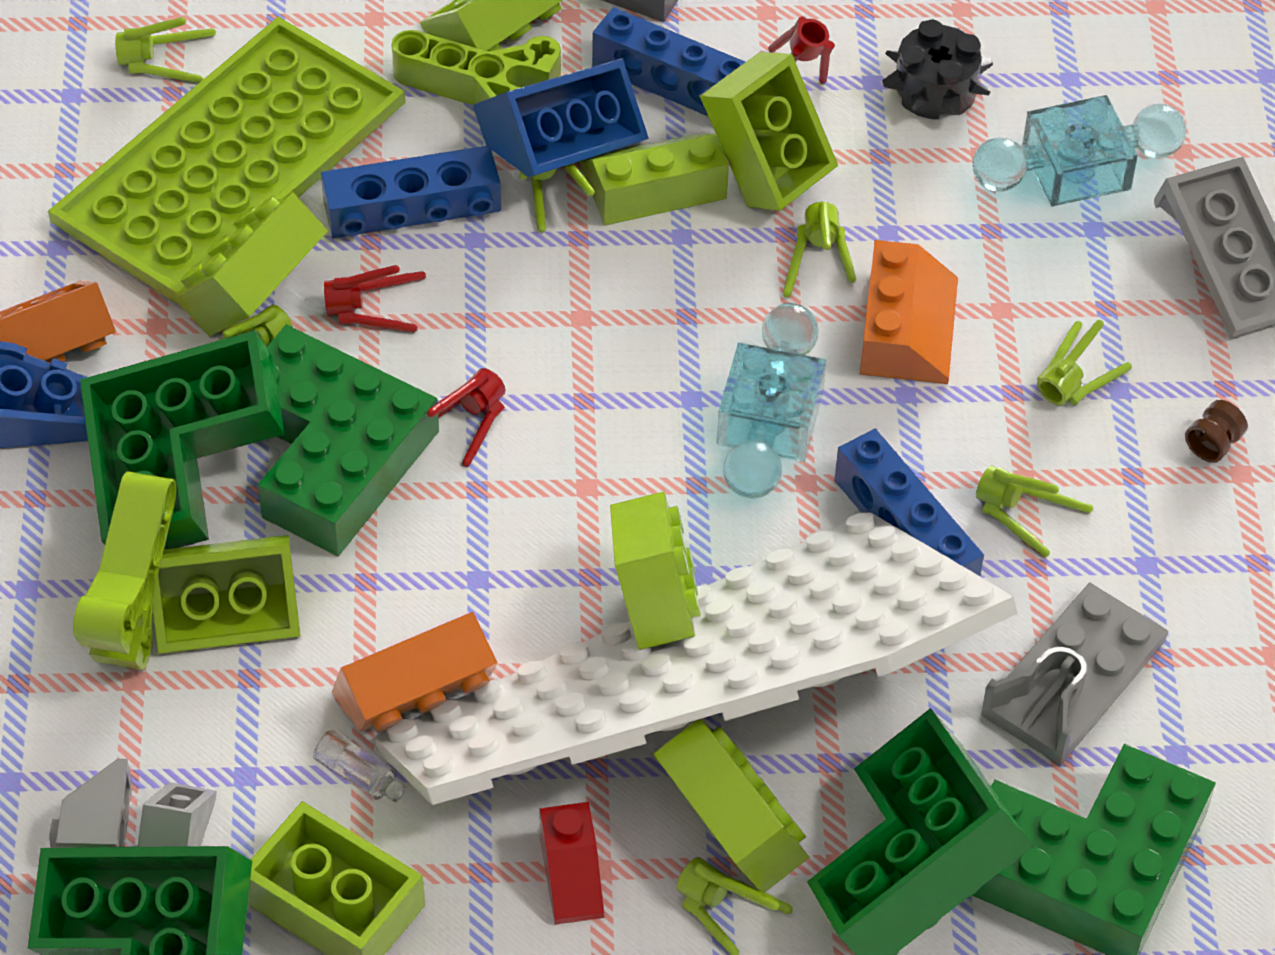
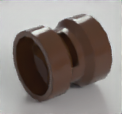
M1215 400L1204 410L1203 419L1194 421L1185 432V441L1189 449L1200 459L1209 463L1220 461L1229 452L1230 443L1239 441L1248 429V423L1244 414L1238 407L1225 400Z

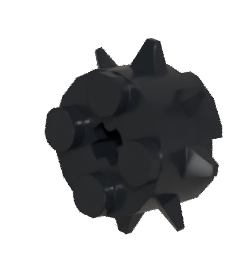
M931 19L922 21L918 29L912 30L903 38L898 51H886L885 54L895 61L897 66L896 71L882 80V84L885 88L897 90L902 97L901 104L905 109L917 116L936 120L939 119L942 113H951L952 115L963 114L973 105L977 94L990 95L991 91L979 83V76L993 66L991 58L981 56V43L977 36L967 34L959 28L942 25L941 22Z

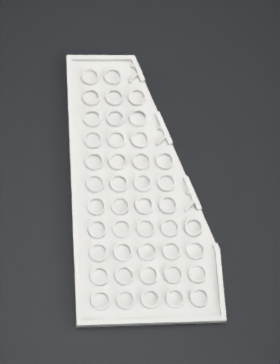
M870 512L858 513L850 516L846 523L829 531L812 533L806 538V541L789 549L775 550L769 553L763 561L749 567L735 568L729 571L725 578L710 585L697 586V599L701 616L693 618L694 637L639 650L631 621L611 624L595 637L584 642L569 643L553 656L542 661L527 662L521 665L517 672L500 680H490L484 687L458 699L446 700L442 705L414 719H403L398 724L388 728L387 731L374 736L379 753L427 801L435 805L494 788L493 778L507 774H523L531 771L538 765L570 757L571 763L574 765L647 744L644 735L649 733L679 729L691 721L723 713L724 719L727 721L799 700L798 690L809 687L828 686L843 677L875 669L878 677L892 673L1017 614L1014 597L880 517Z

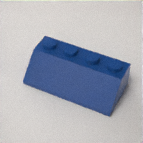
M623 58L511 90L473 104L486 146L527 177L649 139Z

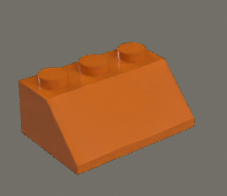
M883 240L874 241L860 375L948 384L958 277L919 244Z
M79 280L0 311V342H10L27 348L25 354L52 363L53 358L62 362L65 361L64 353L80 347L82 353L102 347L107 344L105 336L116 333L98 283Z
M470 612L341 667L332 689V694L335 701L360 732L373 726L376 732H380L403 720L401 714L418 707L420 713H424L446 702L445 695L462 689L464 694H468L484 687L490 682L489 676L492 675L498 662L474 612Z

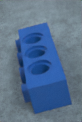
M615 7L609 11L592 33V67L623 58L632 85L706 116L708 114L700 95L745 63L741 59Z
M487 146L321 172L323 202L332 239L475 215L480 216L501 211V182L492 150Z
M876 428L838 447L834 481L861 513L870 512L976 575L981 576L984 559L982 551Z

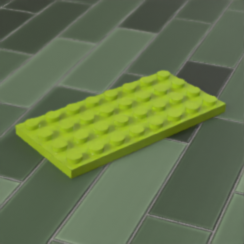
M278 16L48 210L50 222L177 303L174 297L185 286L181 282L183 276L197 264L201 263L204 266L209 261L211 256L207 251L220 238L225 235L230 238L238 230L233 224L245 211L251 207L256 210L271 196L278 200L293 192L299 198L321 178V172L332 169L406 103L405 91Z

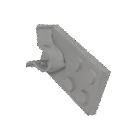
M1244 157L1166 178L1154 198L1155 208L1161 207L1178 222L1230 337L1275 325V223Z
M1089 582L1006 678L998 681L991 679L985 689L981 715L1061 766L1166 642L1168 630Z

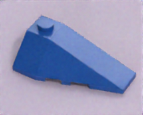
M0 342V448L88 441L80 379L87 377L66 369L68 363L54 358L52 363L25 354L27 351L25 347L10 342Z

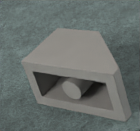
M116 759L62 799L59 819H52L50 824V848L125 847L133 786L127 759Z
M169 782L143 804L137 847L201 846L216 801L217 791Z

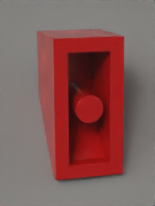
M589 802L539 808L540 843L555 925L604 918L597 844Z

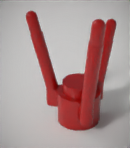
M801 16L793 27L769 45L768 50L773 53L790 41V54L793 55L795 62L797 60L803 62L812 61L821 55L819 82L825 84L829 71L830 54L835 44L829 40V31L822 22L816 19H806Z
M393 265L350 277L324 281L327 316L338 315L339 325L355 323L415 333L418 330L415 324L355 314V309L363 308L362 291L423 280L426 278V273L419 271L390 276L400 271L399 266Z
M486 368L479 369L464 385L440 400L427 411L429 417H434L438 414L440 418L461 403L462 407L471 414L486 413L462 460L464 467L470 466L494 419L505 409L504 405L499 401L505 395V385L496 373Z

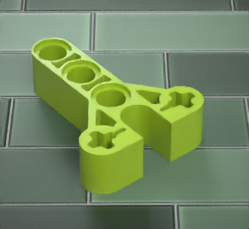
M406 30L396 34L391 43L393 74L399 83L470 105L511 90L561 76V47L555 39L548 36H536L529 39L523 45L490 52L415 30Z
M127 471L121 480L99 571L86 595L79 599L73 620V635L81 646L90 647L89 655L95 662L144 670L148 664L153 642L151 626L154 588L176 499V482L174 479Z

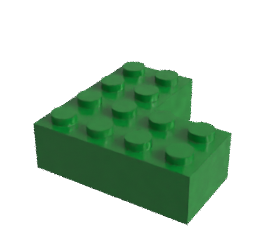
M286 324L270 342L267 349L273 359L285 433L277 437L291 445L258 484L261 516L263 519L339 557L438 434V414L434 417L427 415L428 409L436 405L438 399Z
M255 330L80 379L102 543L104 545L106 543L120 483L127 471L174 479L176 482L175 505L164 550L181 548L209 540L197 459L285 434L272 355Z
M930 708L854 768L885 817V820L809 879L807 883L838 937L855 955H897L901 949L924 931L935 926L943 916L966 898L973 896L980 887L999 872L1015 863L1033 845L960 741Z
M1124 743L1088 817L1084 818L994 779L991 785L1033 847L1022 854L1015 863L1007 866L980 887L973 896L1105 955H1140L1206 817L1216 782Z
M229 846L40 848L28 949L40 955H242L252 861Z

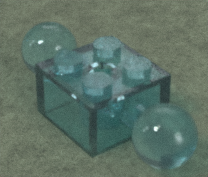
M1107 95L1027 111L1022 147L1015 141L1004 137H996L985 141L974 154L973 173L977 181L986 189L994 192H1005L1018 186L1025 177L1026 171L1034 170L1051 207L1123 192L1132 188L1138 158L1135 148L1153 158L1168 157L1177 152L1184 143L1186 123L1181 113L1172 106L1153 104L1142 109L1135 117L1132 125L1123 126Z
M781 304L767 314L762 325V338L767 348L739 342L737 344L718 411L717 445L732 448L724 460L723 474L730 489L744 498H761L776 488L782 474V464L779 457L805 462L823 396L826 359L806 356L816 345L819 327L812 312L800 304Z

